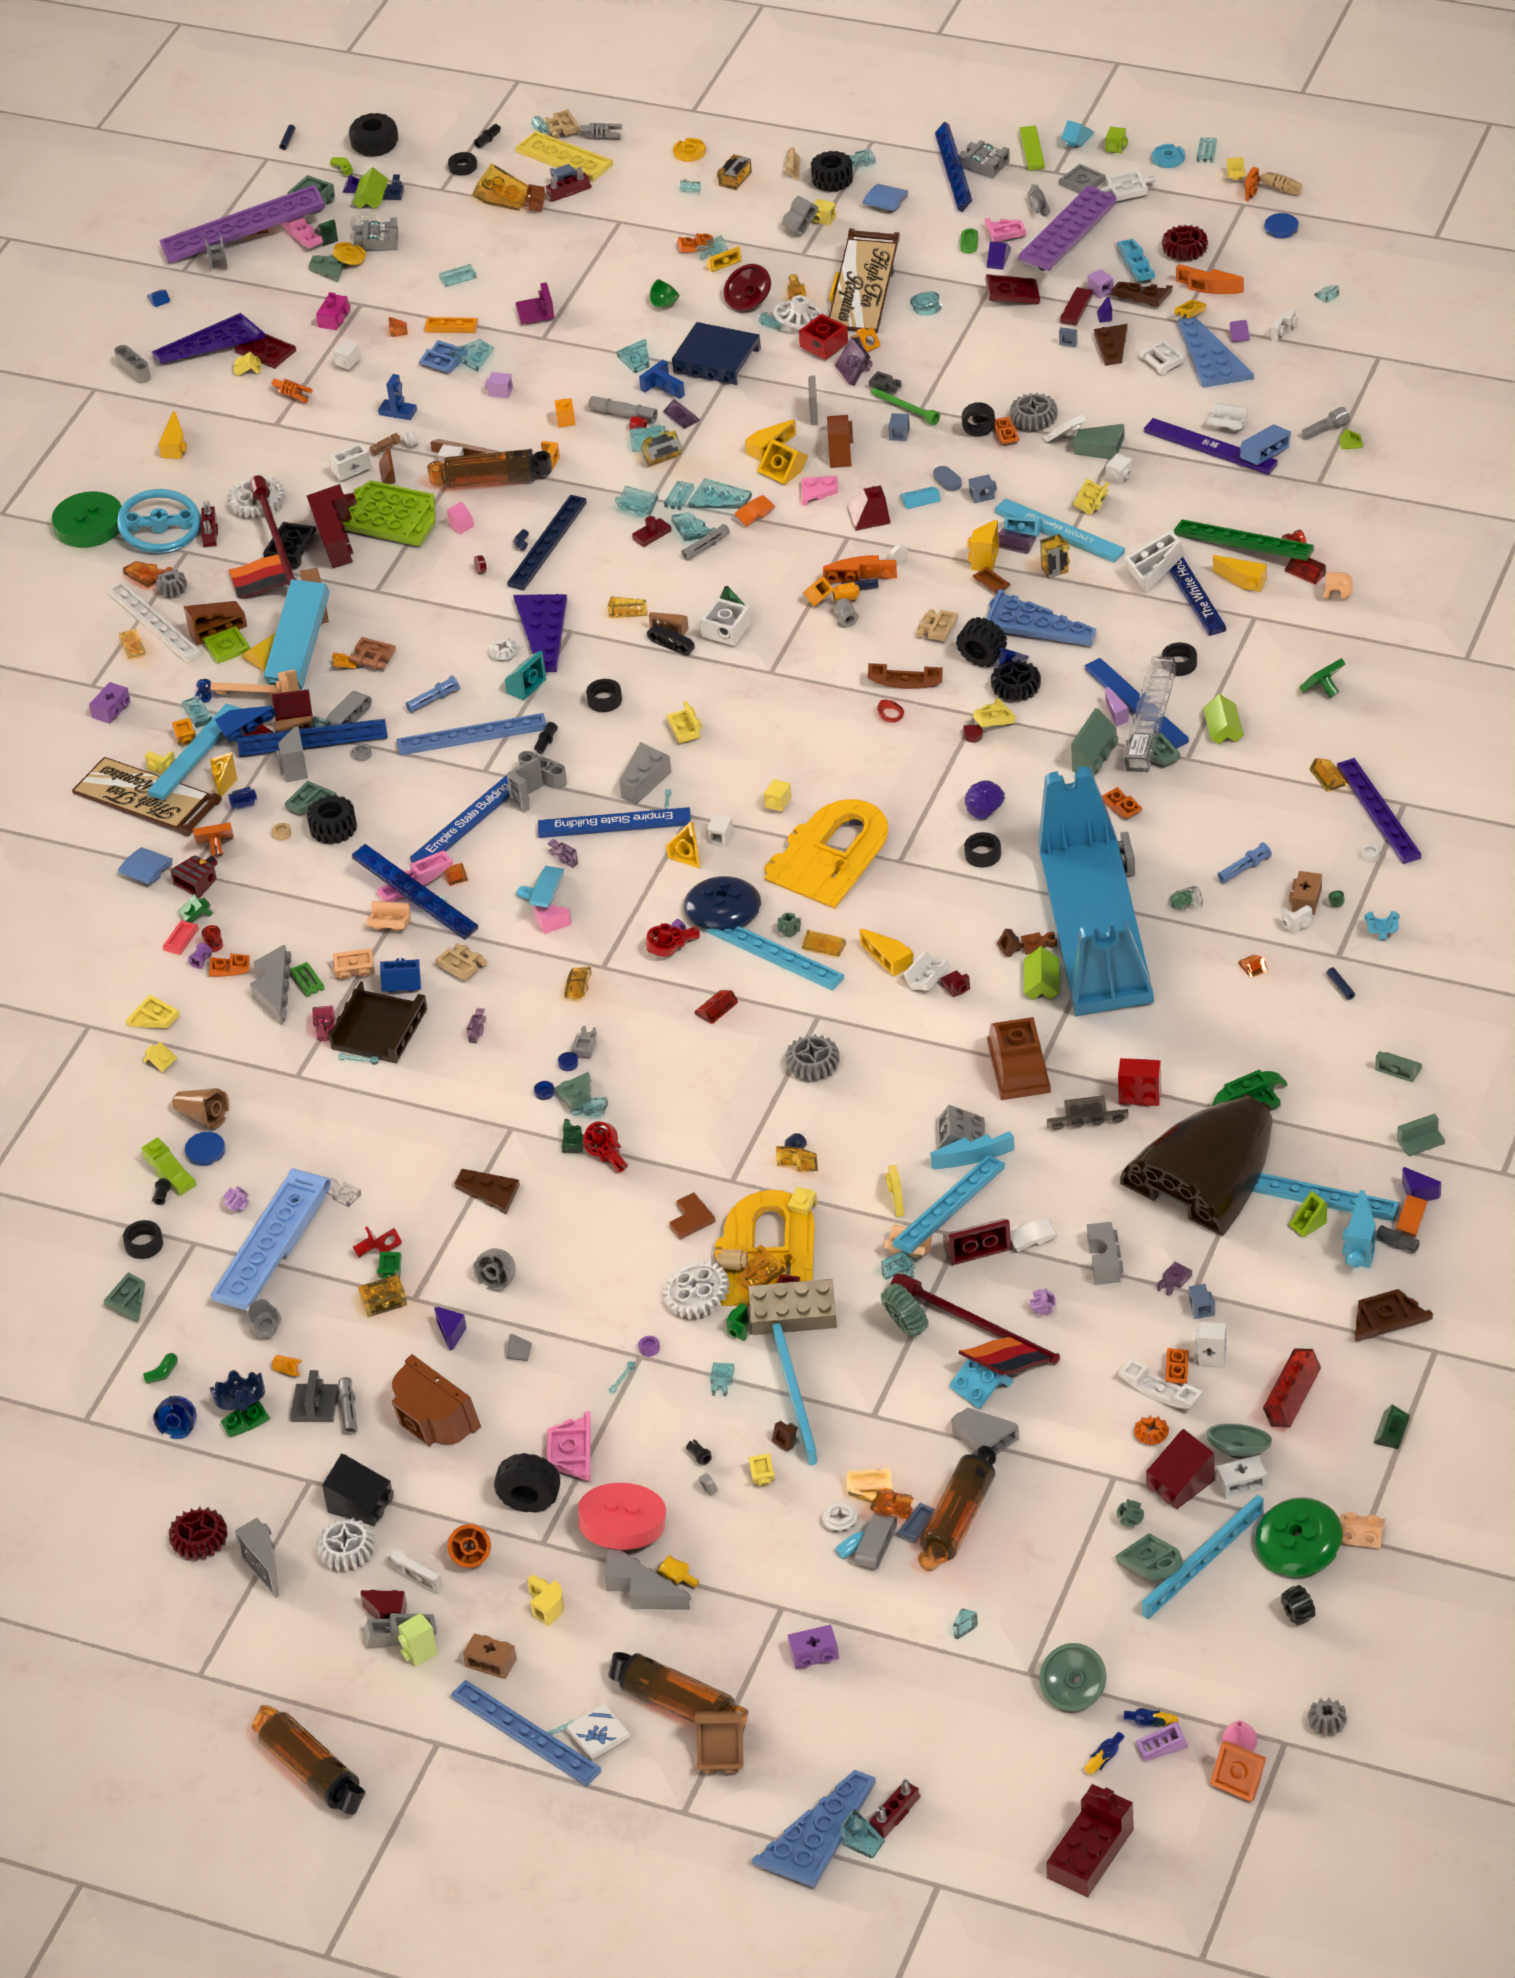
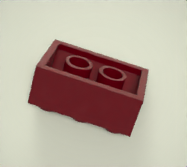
M1009 1219L990 1221L943 1234L944 1250L951 1266L1011 1250Z

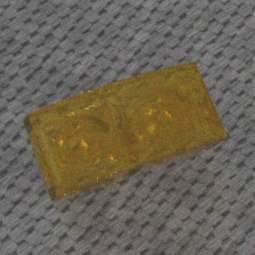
M137 629L119 633L120 641L128 659L146 654Z
M591 967L571 969L565 986V998L580 999L584 997L589 989L587 981L592 975Z
M776 1146L777 1166H797L798 1172L818 1171L817 1154L796 1147Z

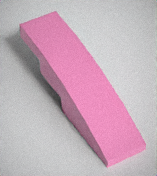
M298 217L286 223H281L298 242L308 249L323 243L322 237L314 232L312 226L306 224L304 217Z
M443 850L411 863L410 870L393 876L395 881L378 888L377 895L384 902H396L437 878L453 865V861Z

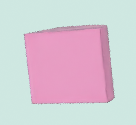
M462 502L447 509L449 526L456 532L462 534L474 527L473 518Z

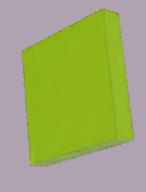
M236 626L203 638L204 645L217 664L240 656L250 649L249 644Z

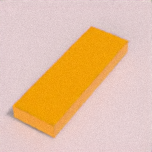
M427 317L425 332L476 333L478 318Z

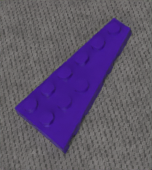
M238 313L151 352L153 358L162 364L263 339L265 334L242 313Z
M567 594L513 595L532 653L535 654L538 651H542L545 672H557L568 601Z

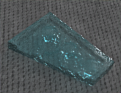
M704 478L688 502L689 508L740 509L749 502L752 493L748 490Z

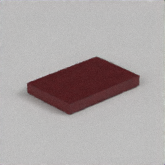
M986 274L985 282L989 300L1031 304L1040 303V295L1035 278Z
M265 334L263 339L239 344L235 348L237 354L244 356L251 352L260 359L261 364L273 369L277 368L297 351L296 346L268 334Z

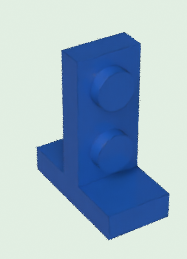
M663 359L639 376L640 390L645 393L656 386L679 399L685 396L684 382L669 375L668 362Z
M392 374L386 384L389 400L384 399L378 409V413L381 416L411 420L417 411V405L404 402L400 376Z

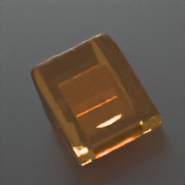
M388 317L391 337L408 335L406 322Z
M463 863L452 865L444 871L450 886L468 881Z
M1256 954L1238 962L1249 977H1255L1267 971L1264 957Z

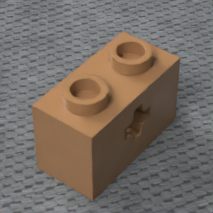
M1299 871L1297 879H1293L1292 890L1294 891L1289 894V904H1292V912H1296L1308 905L1312 908V915H1315L1322 891V874Z
M474 1633L463 1652L465 1667L502 1679H506L517 1660L514 1645Z

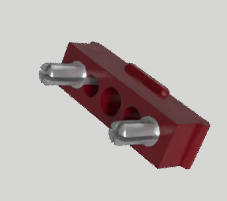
M577 167V175L560 181H556L555 176L551 177V184L545 186V196L550 202H554L591 189L592 185L590 184L589 177L583 172L582 167Z
M204 501V507L201 508L203 547L217 546L218 523L215 506L210 507L209 501H207V505L206 501Z
M903 1779L897 1790L883 1806L877 1808L876 1814L869 1820V1832L882 1840L885 1839L920 1799L919 1788L909 1783V1780Z

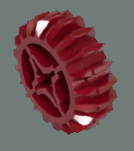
M1185 224L1184 226L1178 225V227L1173 226L1172 229H1168L1164 233L1162 246L1167 257L1177 259V261L1184 260L1185 262V260L1192 261V259H1198L1199 256H1203V253H1206L1208 240L1203 229H1199L1198 226L1193 227V225L1186 226Z
M199 1506L197 1510L191 1508L190 1512L183 1511L182 1516H176L175 1521L171 1522V1528L169 1529V1541L175 1553H178L180 1557L185 1556L188 1560L194 1557L196 1561L199 1557H203L206 1560L207 1555L214 1556V1551H221V1546L225 1545L228 1536L227 1524L224 1518L216 1510L211 1511L209 1507L202 1510Z

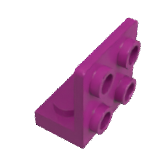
M547 282L540 283L539 298L515 302L521 324L555 319L553 302Z

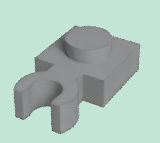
M583 1026L581 1028L582 1036L576 1035L571 1053L572 1055L591 1057L596 1045V1027H593L591 1032H587L586 1026Z

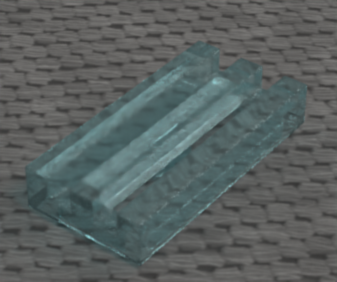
M1200 138L1197 162H1200V160H1203V162H1207V160H1210V163L1214 162L1217 138ZM1207 142L1205 154L1202 155L1203 144ZM1210 142H1213L1211 155H1208Z
M471 264L439 273V278L445 287L477 278Z
M677 481L666 498L664 507L668 508L671 506V509L677 507L681 511L694 490V484Z

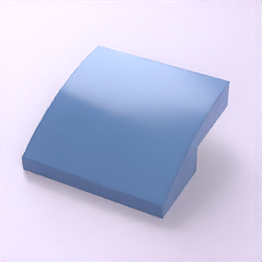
M876 184L865 196L863 204L893 211L899 208L900 201L908 196V190Z
M437 340L431 350H426L419 363L450 373L463 361L468 352L465 348Z
M141 847L122 863L118 873L150 884L160 879L161 871L172 866L173 859Z

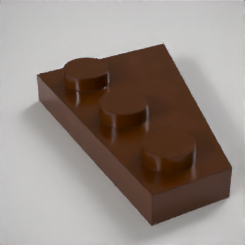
M1118 282L1112 288L1111 295L1117 296L1120 299H1130L1137 303H1146L1150 306H1160L1172 293L1173 286L1166 285V288H1158L1157 284H1151L1144 287L1140 283Z
M1128 324L1094 329V336L1105 366L1122 363Z
M461 1169L455 1181V1188L473 1198L484 1200L485 1204L490 1207L495 1206L499 1208L500 1212L504 1214L507 1213L520 1186L519 1179Z

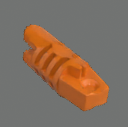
M274 378L271 385L279 389L278 393L307 403L308 399L301 396L303 391L306 393H312L313 391L309 387L285 378L283 381Z

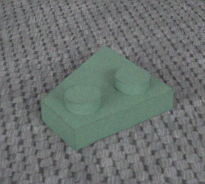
M307 781L285 802V808L301 815L306 813L308 807L314 801H318L319 798L337 794Z

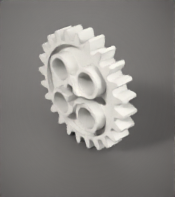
M266 475L264 478L270 489V496L267 499L274 513V508L280 509V505L284 504L285 491L282 483L279 484V480L274 481V477L268 479ZM245 477L244 482L238 481L239 485L233 484V488L229 489L230 493H228L230 509L234 510V513H239V516L245 514V518L249 515H252V518L256 515L262 517L264 511L261 502L258 500L256 502L250 489L251 479L248 480Z
M701 1260L699 1264L693 1261L691 1266L685 1263L684 1269L678 1267V1273L671 1272L673 1278H667V1284L663 1285L665 1290L662 1292L663 1300L669 1311H673L674 1315L679 1314L681 1318L687 1314L689 1319L692 1318L693 1314L697 1318L700 1317V1313H704L707 1316L708 1310L715 1311V1305L722 1306L720 1300H726L725 1294L729 1293L728 1287H730L729 1278L723 1267L720 1268L718 1263L713 1265L711 1261L705 1264L704 1260Z

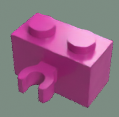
M333 292L328 293V296L325 297L324 302L316 313L319 328L332 330L339 328L351 309L348 296L336 295Z

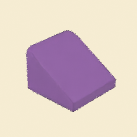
M1246 320L1230 322L1232 342L1250 340Z

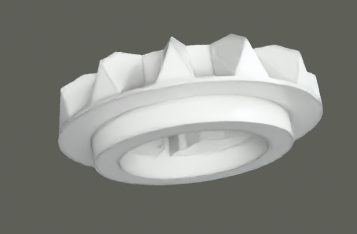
M502 638L499 641L495 640L494 643L490 644L488 649L489 655L496 660H508L517 654L518 646L510 638L506 640Z
M837 1502L829 1505L824 1510L822 1518L825 1527H829L831 1531L838 1530L841 1533L844 1529L849 1531L851 1526H856L858 1516L856 1509L852 1505ZM839 1513L843 1517L841 1522L838 1521Z

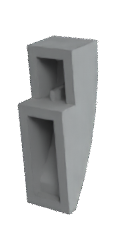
M391 1613L389 1619H367L364 1628L366 1647L401 1645L398 1639L400 1635L398 1625L417 1614ZM422 1614L431 1624L434 1635H436L434 1614Z

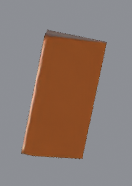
M386 448L379 462L382 483L394 484L396 480L391 450Z

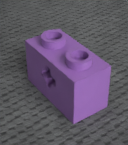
M109 682L89 703L92 718L111 724L131 702L128 688Z
M831 1624L788 1634L789 1650L795 1669L839 1659L838 1645Z

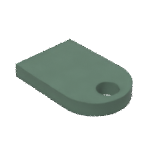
M1150 1533L1115 1555L1117 1563L1150 1580L1163 1579L1173 1575L1181 1568L1183 1563L1180 1551L1176 1547Z

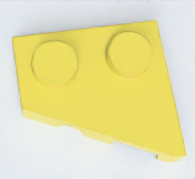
M998 698L995 699L993 705L986 704L983 708L975 710L973 718L981 727L1015 723L1016 716Z
M149 995L127 1018L126 1023L129 1027L168 1029L180 1016V1013L172 1006Z
M889 1165V1173H885L888 1192H892L896 1217L904 1216L901 1182L897 1166Z

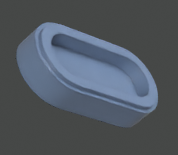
M938 466L934 469V479L945 489L956 491L961 488V477L949 467Z

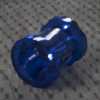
M200 679L196 683L198 690L195 693V699L198 702L207 703L212 698L210 692L211 681L209 679Z

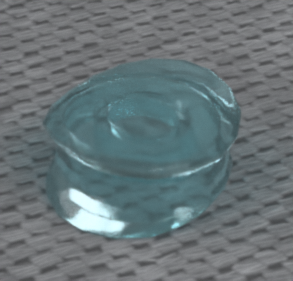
M934 291L919 293L910 299L913 310L920 315L936 314L942 308V304L939 302V294Z

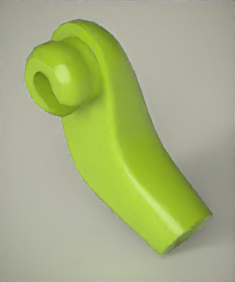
M331 158V166L340 167L345 176L353 173V168L347 158Z

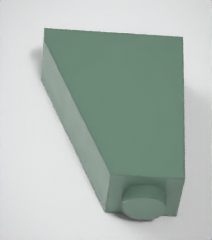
M1124 424L1078 429L1076 436H1073L1071 442L1072 447H1074V454L1111 460L1119 453L1125 439Z

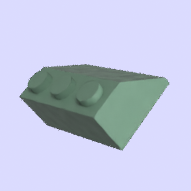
M1097 708L1093 710L1071 743L1072 772L1077 773L1078 767L1087 766L1091 768L1093 775H1095L1097 771L1101 770L1104 760L1109 758L1112 748L1118 744L1119 738L1116 727Z

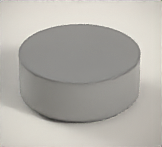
M358 744L352 749L353 758L357 761H366L372 755L371 748L367 744Z
M707 1473L699 1477V1482L707 1494L712 1495L718 1491L713 1479Z

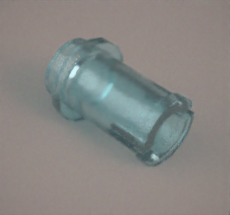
M535 116L532 118L531 125L538 129L540 133H543V131L545 133L548 130V125L544 123L542 117Z
M681 180L680 190H683V192H700L701 182Z
M762 312L759 317V322L762 325L766 324L779 329L782 324L774 316L769 315L768 312Z

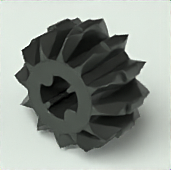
M1300 1585L1292 1586L1281 1594L1283 1609L1291 1622H1294L1296 1625L1304 1624L1315 1616L1313 1600L1304 1587L1302 1588Z

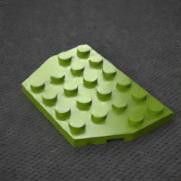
M370 480L363 486L353 490L357 504L349 508L352 519L343 522L347 531L420 547L435 526L434 494Z

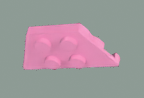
M590 1411L585 1412L584 1417L575 1421L571 1418L560 1425L547 1429V1460L555 1466L557 1471L586 1481H590L591 1475Z

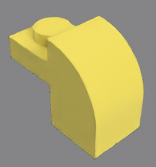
M533 1574L527 1579L529 1593L535 1597L530 1601L532 1614L541 1622L550 1626L562 1614L564 1609L562 1589L556 1580L549 1585L545 1579H540Z

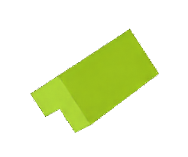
M372 167L360 178L352 203L360 209L366 203L373 209H376L381 204L388 178Z
M1218 694L1203 707L1211 740L1220 744L1228 737L1237 742L1244 736L1237 706L1234 702Z
M1042 946L1024 959V994L1032 1000L1041 994L1049 999L1059 994V958Z

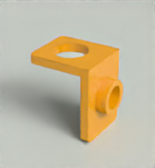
M873 327L856 330L857 334L851 336V339L860 338L866 352L881 345ZM868 336H872L874 338V344L872 346H869L866 343V338Z

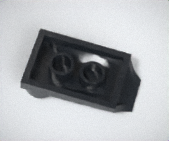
M282 522L278 531L291 568L294 569L301 565V556L313 538L316 526ZM273 538L263 552L264 558L278 554Z

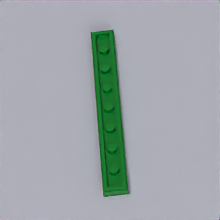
M1181 519L1174 529V534L1177 536L1305 561L1308 560L1314 551L1313 544Z

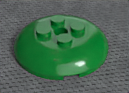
M1306 1497L1288 1499L1272 1507L1259 1522L1255 1534V1548L1261 1562L1273 1573L1288 1575V1578L1307 1577L1322 1571L1336 1558V1553L1343 1542L1342 1525L1334 1510L1319 1500Z

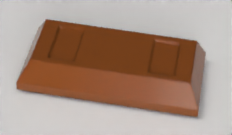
M987 567L973 575L975 580L995 594L998 593L999 589L1004 591L1011 585Z

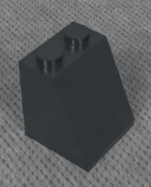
M342 1453L322 1484L328 1513L348 1519L354 1517L356 1521L362 1520L363 1523L375 1526L378 1519L383 1517L385 1507L392 1501L394 1496L389 1479Z

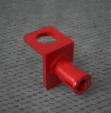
M366 1226L368 1238L352 1247L360 1258L374 1248L380 1252H389L400 1245L402 1240L395 1228L376 1238L369 1227ZM390 1236H394V1242L386 1245L385 1240Z

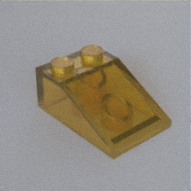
M491 163L478 181L472 196L488 205L519 211L526 202L525 196L528 185Z

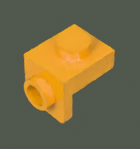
M190 717L172 722L178 745L190 744L196 737Z

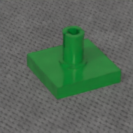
M1341 658L1312 674L1299 686L1302 693L1321 684L1329 698L1336 695L1339 690L1331 677L1345 665V662Z

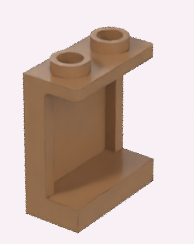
M697 1711L695 1714L697 1728L696 1769L702 1770V1773H715L716 1769H725V1773H737L738 1769H742L744 1766L742 1711Z

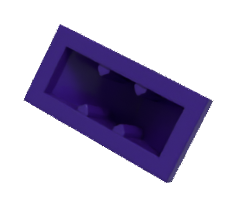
M990 241L987 268L1003 270L1010 254L1011 246L1007 243Z
M1406 1167L1402 1169V1185L1406 1195L1427 1201L1441 1197V1181Z
M435 1307L434 1311L438 1327L449 1351L453 1350L467 1329L465 1316L461 1313Z

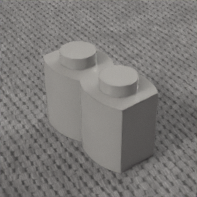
M798 195L792 201L790 210L784 215L781 225L802 236L808 229L810 221L815 217L818 206Z

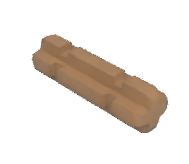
M394 433L390 435V438L386 437L369 447L370 453L375 456L380 451L383 452L386 448L392 447L393 444L396 445L401 441L400 435Z

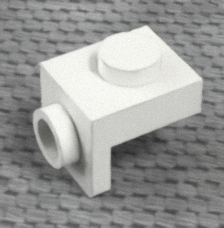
M1306 905L1294 913H1290L1286 908L1282 909L1281 923L1283 927L1289 929L1293 934L1312 924V908Z

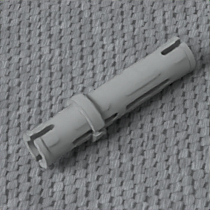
M722 524L717 529L710 530L706 536L681 550L684 559L689 560L711 544L715 545L718 543L719 539L730 534L728 526Z
M342 1377L340 1381L338 1380L340 1389L338 1398L342 1406L344 1433L354 1435L358 1431L354 1407L355 1393L352 1390V1379Z

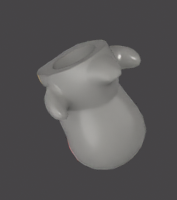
M846 598L837 600L834 605V611L837 614V618L841 621L837 625L840 627L855 625L859 615L855 612L850 600Z

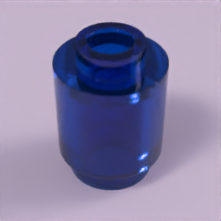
M248 786L232 791V794H228L232 809H241L254 805L257 795L255 790H251Z

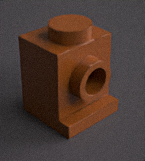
M528 184L525 199L526 203H529V210L542 212L545 200V187Z

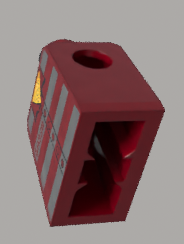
M196 855L188 858L170 870L173 884L200 898L216 881L214 867L218 865L217 860L213 856H209L206 860Z

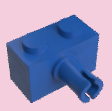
M397 958L395 961H380L382 992L393 993L400 990L415 991L421 989L419 959L405 960L401 958L399 960Z

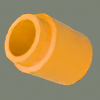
M854 582L836 585L832 592L835 602L841 598H846L850 601L857 600V596L860 595L859 586L855 585Z

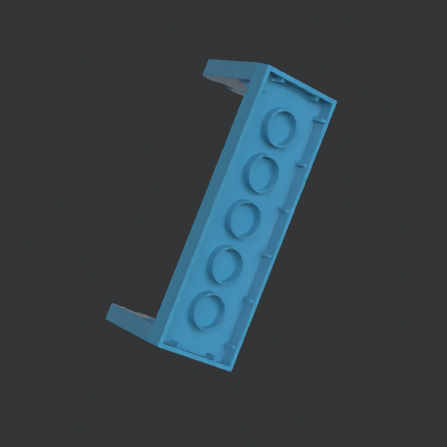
M1087 766L1077 768L1078 772L1074 776L1075 781L1070 784H1065L1063 776H1059L1058 771L1048 773L1045 776L1038 838L1041 862L1075 1017L1154 1003L1153 989L1115 828L1093 772Z

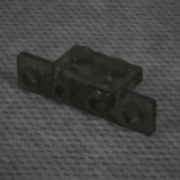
M1104 1095L1064 1100L1065 1116L1048 1118L1046 1126L1047 1128H1052V1130H1060L1064 1126L1072 1125V1127L1076 1128L1082 1127L1086 1123L1100 1125L1104 1121L1111 1120L1117 1123L1127 1119L1129 1112L1128 1109L1107 1111Z

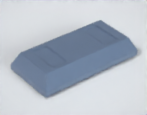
M919 1503L897 1534L916 1543L939 1511Z

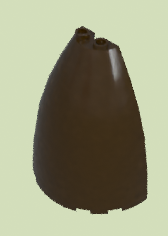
M1244 1094L1242 1097L1216 1104L1192 1114L1173 1125L1144 1148L1122 1171L1120 1184L1152 1201L1157 1199L1159 1196L1158 1192L1186 1205L1189 1220L1223 1237L1241 1213L1255 1189L1265 1165L1273 1122L1270 1113L1271 1107L1265 1102L1256 1100L1249 1094Z

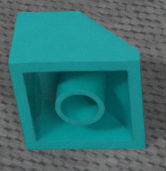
M538 651L528 657L504 679L507 694L524 701L546 681L542 651Z

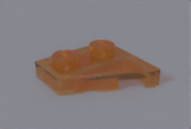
M135 561L123 567V574L146 587H150L156 583L158 575L163 574L164 571L169 572L170 569L173 571V568L167 567L163 570L158 569L156 564Z

